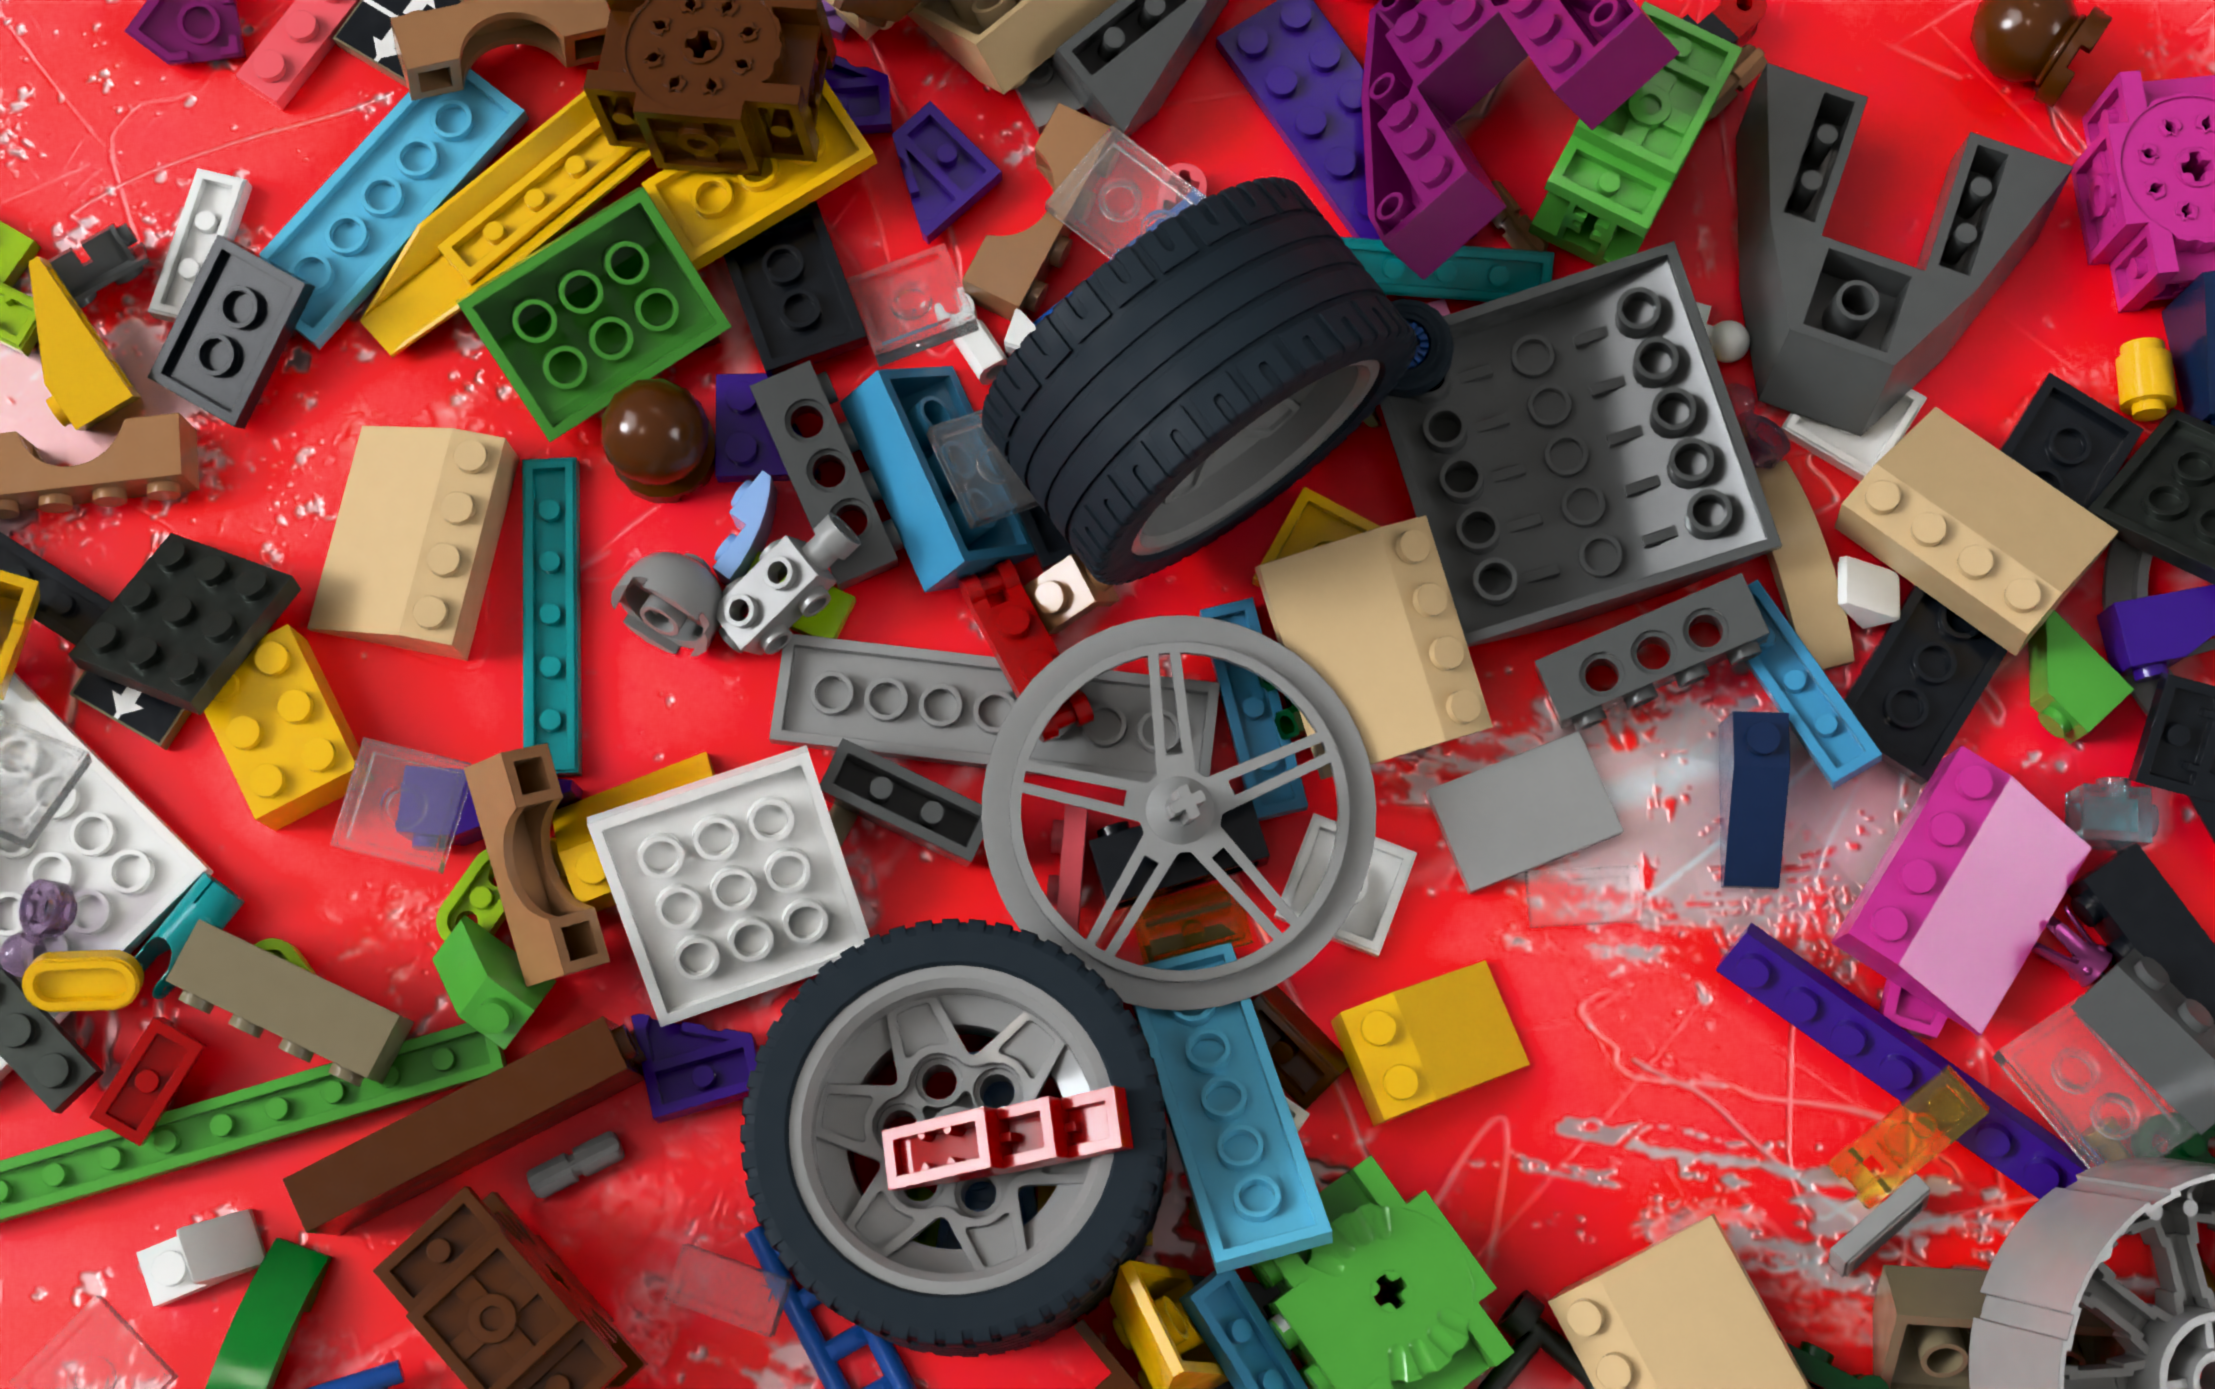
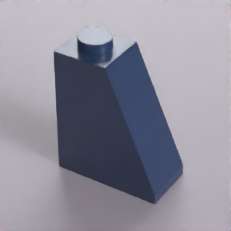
M2215 271L2202 272L2161 314L2170 352L2172 353L2184 413L2215 426Z

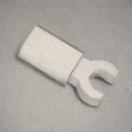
M962 292L959 294V298L964 312L960 316L951 317L945 313L940 305L935 308L938 324L945 333L954 336L953 342L983 385H989L997 379V374L1007 364L1008 358L985 323L977 318V311L971 296Z

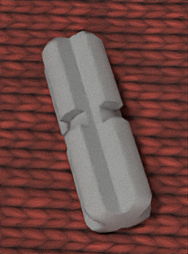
M607 1131L572 1148L573 1154L571 1155L562 1153L530 1169L526 1175L532 1192L537 1198H546L578 1182L579 1176L582 1174L588 1177L621 1161L625 1154L618 1136L612 1131Z

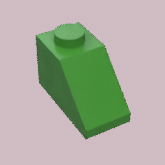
M2055 610L2028 641L2030 705L2039 713L2038 719L2042 726L2050 734L2057 738H2064L2069 744L2088 734L2134 690Z
M466 915L459 921L432 958L458 1017L504 1050L557 982L553 979L526 987L516 952Z

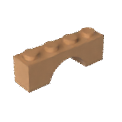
M465 0L459 4L442 8L412 11L406 15L392 17L390 20L396 53L411 100L413 101L464 90L466 76L473 63L484 53L504 45L525 44L538 47L555 56L566 68L598 62L602 53L610 9L607 0Z
M1061 103L1057 104L1035 145L1036 168L1046 178L1053 191L1051 204L1044 216L1036 224L1022 232L1005 236L986 235L962 279L963 291L971 296L974 304L1009 321L1012 320L1016 308L1020 309L1026 316L1029 311L1036 313L1040 309L1049 288V284L1045 283V280L1053 266L1060 269L1066 261L1073 240L1069 238L1077 222L1084 224L1087 221L1096 202V195L1092 194L1100 178L1107 181L1117 165L1120 151L1115 150V128Z
M180 413L124 419L116 439L105 452L91 461L75 466H56L45 463L37 447L17 431L0 433V519L15 518L19 516V511L39 509L48 513H64L71 511L73 505L94 503L102 507H117L126 504L128 498L146 496L152 500L169 501L180 498L181 492L199 490L197 430Z
M548 743L501 752L464 768L526 987L611 962L595 907L582 903L567 890L558 875L553 861L550 846V827L555 809L562 800L563 795Z

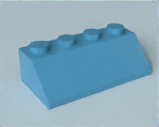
M953 366L877 370L840 402L841 408L854 432L860 450L873 475L924 592L959 588L958 580L971 574L980 577L992 572L993 565L1010 559L1013 565L1035 555L1034 549L981 433L978 419Z

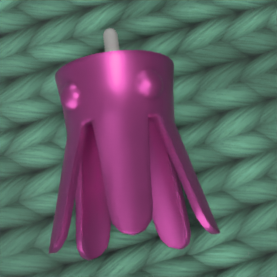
M2065 905L2064 910L2085 941L2067 925L2052 916L2046 927L2066 947L2072 957H2067L2039 942H2036L2031 951L2066 970L2072 980H2076L2081 987H2086L2099 976L2105 975L2103 971L2109 965L2113 955L2103 945H2098L2091 940L2068 906Z

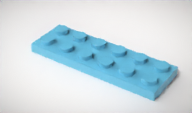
M469 69L466 76L464 90L413 101L408 92L259 253L260 256L315 286L294 330L320 350L388 275L417 225L473 181L529 120L525 110L472 69Z
M1229 942L1142 966L1165 970H1196L1233 962L1237 958L1232 943ZM1251 998L1220 1007L1182 1011L1151 1009L1132 1005L1139 1029L1144 1034L1149 1045L1150 1056L1155 1061L1162 1089L1164 1109L1216 1273L1220 1274L1333 1243L1332 1229Z

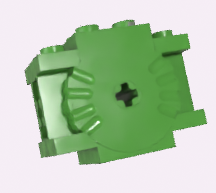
M1646 1L1643 2L1641 8L1680 53L1594 130H1591L1579 118L1572 136L1547 180L1544 189L1548 193L1528 230L1529 233L1596 266L1638 252L1743 49Z
M1372 1155L1355 1165L1319 1192L1332 1229L1333 1243L1248 1266L1266 1290L1271 1286H1276L1280 1292L1278 1296L1262 1308L1269 1316L1266 1321L1284 1350L1292 1349L1303 1367L1298 1372L1308 1389H1463L1490 1367H1497L1515 1353L1479 1304L1481 1300L1497 1289L1495 1284L1427 1191L1424 1190L1404 1201ZM1384 1284L1389 1293L1383 1299L1385 1304L1379 1305L1374 1296L1379 1293V1286Z

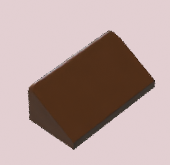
M1276 985L1260 993L1252 1003L1282 1088L1306 1110L1349 1065L1344 1053Z

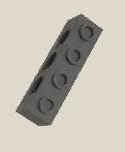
M809 360L750 385L753 397L812 530L829 513L840 517L848 511H857L867 519L865 530L858 535L861 545L845 560L838 559L829 567L832 575L837 580L838 589L845 590L898 567L899 562L895 552L904 549L903 543L892 519L882 522L878 515L874 502L881 500L882 496L871 471L868 469L860 473L852 453L859 451L860 447L848 420L838 424L830 407V404L839 400L827 372L824 371L816 375ZM807 413L815 414L823 420L821 431L809 438L801 437L793 431L796 419ZM834 462L844 468L845 476L841 483L834 487H824L816 482L815 473L824 463Z
M1739 573L1535 661V671L1561 729L1574 725L1576 731H1581L1606 720L1607 716L1604 711L1622 703L1626 704L1628 710L1637 708L1658 697L1656 689L1677 681L1679 688L1686 687L1708 677L1710 672L1707 667L1726 659L1729 660L1731 666H1734L1760 655L1762 650L1759 645L1767 641L1770 632L1743 574ZM1698 623L1712 624L1720 634V641L1711 647L1698 646L1691 640L1689 630ZM1649 644L1659 645L1666 650L1669 661L1662 668L1648 669L1639 662L1637 658L1638 651ZM1606 666L1615 672L1618 681L1610 690L1597 691L1587 684L1585 679L1587 673L1594 667Z

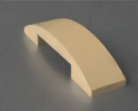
M1786 460L1755 468L1782 544L1781 548L1767 553L1766 556L1788 622L1823 671L1852 664L1855 661L1847 613L1838 605V579L1822 531L1809 500Z

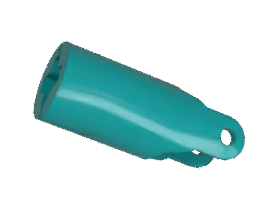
M205 872L135 956L141 964L143 972H145L157 956L171 949L172 955L168 970L156 983L152 991V996L155 999L166 997L176 987L165 980L198 919L223 930L245 903L235 892Z

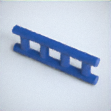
M762 1225L745 1234L825 1389H851L837 1362L867 1344L884 1376L861 1389H917L893 1343L868 1332L856 1324L826 1341L810 1311L822 1303L805 1288L799 1290L790 1271L786 1269L778 1258L780 1253L774 1250L764 1235L765 1230Z

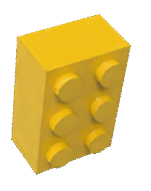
M289 624L265 635L204 710L254 819L274 831L375 780L308 640Z

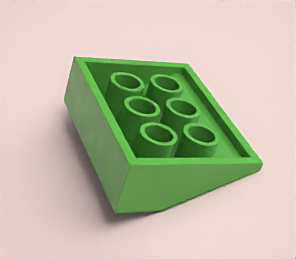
M637 187L456 300L549 442L608 406L615 393L636 380L651 379L732 327L644 187Z

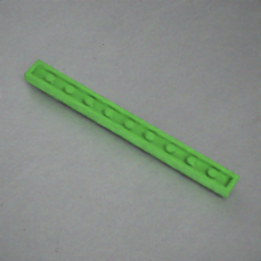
M464 1023L404 1041L382 1084L364 1078L360 1087L353 1085L328 1072L333 1064L332 1062L166 1111L143 1146H138L112 1130L105 1129L1 1160L0 1223L471 1084L507 1065L504 1049L468 1023Z

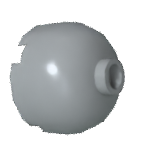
M653 552L639 559L624 573L612 591L611 604L615 610L618 604L621 603L628 613L623 623L647 643L675 655L680 647L695 648L690 655L692 657L704 653L717 635L721 625L716 619L718 601L723 598V594L716 577L711 573L709 565L702 558L690 553Z

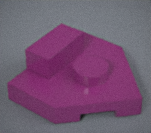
M147 0L124 31L170 66L246 58L236 0Z

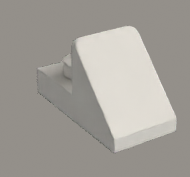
M245 1209L183 1226L176 1230L177 1236L136 1252L153 1307H163L256 1269L261 1265L267 1254L252 1209Z

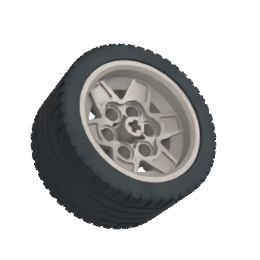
M1281 177L1254 179L1252 182L1246 181L1238 184L1236 187L1231 186L1221 190L1217 195L1212 194L1202 199L1197 205H1190L1181 210L1176 217L1171 216L1158 224L1155 230H1149L1137 238L1133 245L1130 247L1127 245L1115 254V258L1109 263L1105 262L1093 272L1094 275L1088 280L1084 279L1077 285L1069 297H1064L1053 308L1054 311L1046 315L1035 326L1036 330L1030 332L1020 343V348L1014 350L1008 358L1007 364L1001 368L997 374V379L993 381L989 389V394L986 395L982 409V426L984 431L1068 544L1071 545L1092 576L1100 583L1120 585L1145 578L1152 573H1157L1167 566L1181 561L1184 557L1194 554L1203 546L1206 547L1221 535H1225L1238 524L1253 516L1258 510L1264 508L1274 498L1289 489L1297 480L1304 477L1315 465L1324 460L1332 450L1347 439L1346 437L1353 433L1362 424V421L1374 412L1376 406L1382 403L1388 396V392L1396 386L1413 359L1417 346L1415 331L1386 297L1371 275L1366 272L1364 266L1345 245L1329 222L1325 220L1301 187L1294 181Z
M959 918L942 919V923L935 924L932 923V920L916 922L915 927L907 929L905 925L889 930L890 934L882 937L876 934L865 939V944L858 948H855L853 945L840 953L841 958L834 963L830 960L818 969L820 974L813 980L808 978L798 989L800 993L794 1000L792 998L788 1000L781 1009L783 1015L778 1022L773 1021L766 1033L768 1040L765 1046L760 1045L755 1057L757 1065L755 1071H750L746 1085L749 1093L748 1097L744 1098L742 1107L745 1125H741L740 1142L744 1145L745 1152L741 1153L743 1170L748 1176V1179L745 1180L748 1195L756 1204L753 1210L758 1223L765 1230L764 1235L770 1246L780 1253L778 1256L780 1261L808 1292L814 1294L817 1300L838 1315L888 1342L922 1353L932 1352L935 1355L948 1357H979V1354L983 1353L992 1356L1004 1354L1005 1351H1017L1030 1347V1342L1036 1340L1043 1342L1054 1337L1057 1332L1063 1329L1067 1330L1078 1323L1077 1318L1084 1313L1089 1315L1105 1297L1108 1298L1112 1294L1120 1265L1129 1260L1135 1261L1138 1255L1140 1256L1147 1243L1146 1237L1149 1231L1152 1232L1159 1207L1161 1206L1164 1193L1163 1185L1164 1181H1166L1167 1171L1166 1120L1158 1071L1154 1058L1150 1056V1048L1144 1034L1139 1030L1138 1023L1130 1010L1124 1009L1123 1000L1113 988H1109L1105 984V979L1094 969L1089 971L1085 967L1083 960L1073 953L1066 954L1062 946L1049 939L1044 942L1039 939L1038 934L1024 929L1021 932L1015 931L1011 925L996 922L995 926L987 925L986 920L969 919V922L966 923L960 922ZM958 1035H978L993 1038V1040L977 1054H970ZM894 1061L897 1073L896 1083L890 1086L872 1085L882 1071ZM940 1072L953 1074L956 1077L957 1084L950 1096L938 1100L927 1095L926 1087L932 1076ZM1049 1077L1058 1088L1062 1098L1110 1086L1123 1087L1126 1090L1134 1149L1013 1173L939 1184L934 1195L925 1201L910 1199L907 1189L899 1191L888 1190L882 1130L890 1129L891 1124L896 1119L911 1117L919 1122L986 1106L983 1102V1097L987 1087L999 1081L1007 1082L1015 1089L1014 1098L1009 1105L1038 1099ZM853 1152L880 1163V1169L865 1193H863L858 1180ZM984 1181L991 1183L996 1189L995 1201L991 1207L979 1212L967 1208L965 1205V1195L968 1188L976 1182ZM1056 1186L1044 1207L1024 1225L1019 1199L1020 1190L1023 1187ZM938 1219H946L962 1249L936 1248L913 1241V1239Z

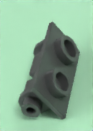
M112 223L103 230L81 241L82 247L91 258L87 262L82 263L72 248L63 251L48 261L80 308H83L96 298V291L112 282H115L117 285L127 283L140 275L144 270L143 265L149 262V258L143 242L131 247L138 239L127 223L119 227Z

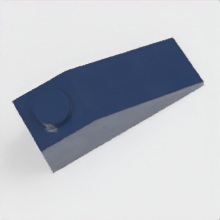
M1733 711L1718 725L1721 887L1778 889L1790 775L1789 713Z

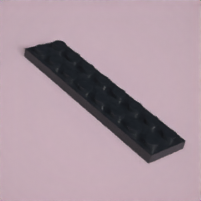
M2049 373L2041 381L1999 450L2085 509H2088L2116 476L2144 429ZM1914 585L1900 607L1901 616L1899 620L1889 624L1843 700L1882 753V761L1918 784L1923 785L1930 779L2008 651Z

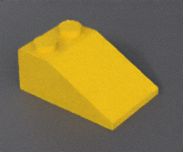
M1486 960L1340 1012L1330 1021L1373 1127L1530 1065Z
M1129 1260L1120 1265L1110 1297V1303L1117 1316L1112 1320L1119 1340L1128 1350L1133 1349L1142 1368L1138 1372V1379L1142 1389H1215L1229 1381L1179 1301L1180 1297L1194 1287L1187 1271Z

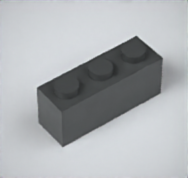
M842 738L820 783L824 799L960 865L968 867L983 839L981 822L982 804Z
M2134 948L2092 985L2071 1008L2202 1135L2215 1124V1025L2213 1017L2202 1004L2196 1000L2187 999L2170 982L2168 973L2157 961L2150 957H2144Z

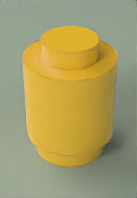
M2143 337L2125 342L2120 346V356L2115 360L2120 410L2125 414L2132 415V418L2136 421L2160 419L2167 414V410H2170L2177 404L2172 353L2165 349V342L2162 339L2155 337Z

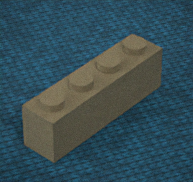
M198 919L165 980L183 989L178 998L183 1003L207 1014H210L216 1005L233 1014L228 1022L229 1025L257 1038L261 1037L264 1029L283 1038L278 1046L279 1049L309 1063L314 1053L333 1062L328 1071L330 1074L360 1087L364 1078L383 1083L414 1024V1021L200 919Z

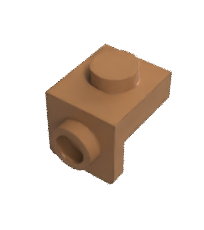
M1070 554L1023 586L1049 634L1059 633L1096 607H1110L1119 601V597L1113 587L1114 585L1098 582L1077 554Z

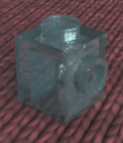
M2103 777L2096 779V784L2083 783L2065 793V824L2092 847L2091 850L2120 851L2135 843H2138L2141 848L2153 843L2152 838L2156 835L2159 826V812L2157 806L2152 804V788L2131 786L2129 778Z

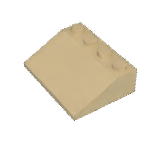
M923 0L907 15L978 81L1005 94L1009 90L1024 84L1032 71L1048 58L1054 57L1058 47L1118 0Z
M1936 406L1872 467L1843 501L1834 527L2014 656L2018 655L2119 532Z
M362 425L307 629L313 632L468 661L519 462L518 455L507 439L456 428Z
M1426 515L1375 528L1255 567L1278 643L1294 652L1310 665L1334 690L1348 710L1360 733L1370 765L1493 727ZM1300 712L1306 735L1314 734L1315 731ZM1321 743L1311 747L1314 758L1325 753ZM1329 764L1317 769L1320 780L1332 777Z
M1715 1214L1565 1287L1548 1301L1594 1389H1812Z

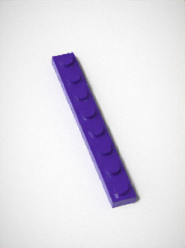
M1752 922L1721 958L1716 968L1717 972L2039 1200L2055 1187L2066 1188L2078 1181L2076 1174L2097 1166Z

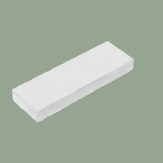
M197 168L148 312L154 318L174 323L217 235L235 240L253 188L247 179Z

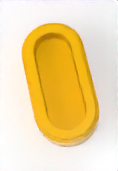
M121 950L47 952L35 958L26 969L22 977V990L26 999L33 1006L43 1011L117 1010L128 1006L136 998L144 983V972L141 964L135 957Z

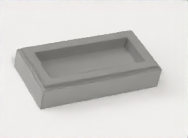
M1915 1173L1830 1248L1828 1263L1841 1277L1849 1276L1927 1207L1931 1188Z

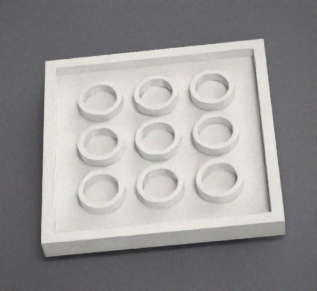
M807 745L587 817L589 832L660 1027L820 974L818 969L831 960L834 963L841 958L840 953L853 945L855 948H858L865 944V939L870 938Z

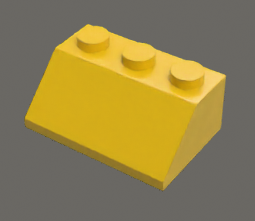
M706 751L555 810L552 820L558 854L576 899L584 904L594 906L596 912L616 905L587 826V817L716 775Z

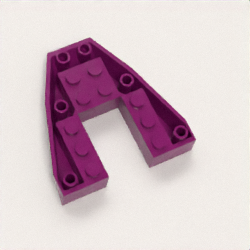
M1379 0L1369 11L1361 104L1368 217L1382 243L1421 279L1425 280L1507 207L1455 122L1528 56L1553 92L1591 130H1594L1680 52L1635 0Z

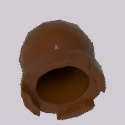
M1982 0L1974 16L1970 39L1978 59L1993 76L2012 83L2035 81V86L2040 88L2033 99L2040 104L2045 103L2053 108L2074 77L2075 72L2068 69V66L2080 49L2090 54L2112 21V17L2105 14L2104 10L2097 6L2092 9L2087 17L2085 14L2078 15L2073 0Z
M664 378L636 380L614 394L602 415L601 444L608 461L615 469L616 475L632 494L652 503H677L682 501L680 497L692 493L701 484L705 486L710 481L715 470V434L702 404L686 388Z

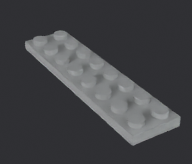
M793 634L790 642L782 649L769 740L772 744L796 747L807 745V748L836 751L842 738L882 757L986 769L993 743L1017 697L995 657ZM1109 670L1085 684L1079 690L1086 695L1091 705L1094 721L1081 727L1072 724L1059 730L1058 737L1044 743L1038 739L1030 757V761L1145 783L1151 781L1156 776L1149 675ZM1160 676L1166 754H1182L1173 677ZM1184 679L1196 771L1208 777L1210 776L1220 683ZM1026 771V773H1028V774L1044 775V774H1039V773H1034V772Z

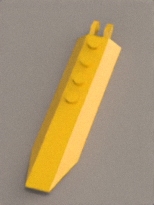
M583 91L417 225L360 319V322L393 358L460 312L461 308L456 300L546 245L652 158L649 148L609 145L585 91Z

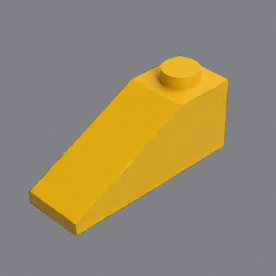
M37 256L28 261L43 379L45 386L52 394L51 397L46 399V403L64 427L72 424L75 430L86 431L138 400L141 396L50 262Z

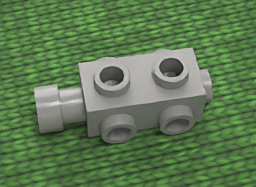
M829 513L813 529L815 535L808 542L785 535L782 539L770 543L761 552L760 561L745 576L733 580L725 587L722 592L723 598L718 601L716 619L722 626L719 629L720 636L733 650L738 653L745 651L757 655H762L763 653L774 654L790 642L793 634L789 628L802 615L805 617L814 616L828 605L831 596L827 591L837 582L828 568L838 559L845 560L861 545V541L856 533L840 517Z

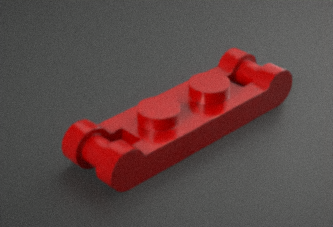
M1010 559L993 565L992 572L980 577L971 574L959 579L958 584L971 614L1018 698L1032 679L1058 657L1060 653L1024 590L1015 566ZM1002 591L1007 601L991 607L987 597ZM1081 690L1074 693L1051 718L1039 737L1041 742L1044 743L1058 737L1059 730L1069 725L1075 724L1077 727H1081L1094 721L1091 705Z

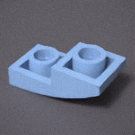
M763 470L754 481L750 479L745 481L735 492L731 500L733 508L729 513L736 528L741 530V532L737 536L735 534L729 535L721 543L714 556V560L717 562L713 566L720 582L726 586L733 580L746 575L758 551L762 552L764 550L773 525L778 492L772 477Z

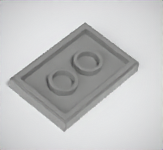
M1580 731L1427 790L1425 793L1468 895L1619 836L1624 832Z

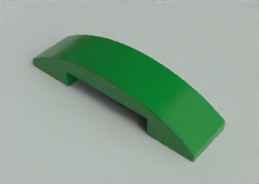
M282 1238L275 1239L237 1309L205 1389H273L303 1312H310L331 1262V1256Z

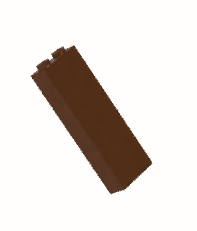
M602 1016L282 1179L305 1232L340 1236L645 1080L641 1063L647 1061V1057L637 1041L635 1031L629 1032L624 1024L619 1026Z

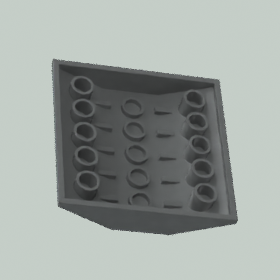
M1675 241L1443 316L1450 326L1454 351L1451 367L1442 381L1425 394L1409 398L1387 396L1380 403L1416 517L1427 516L1468 647L1563 627L1659 597L1782 547Z

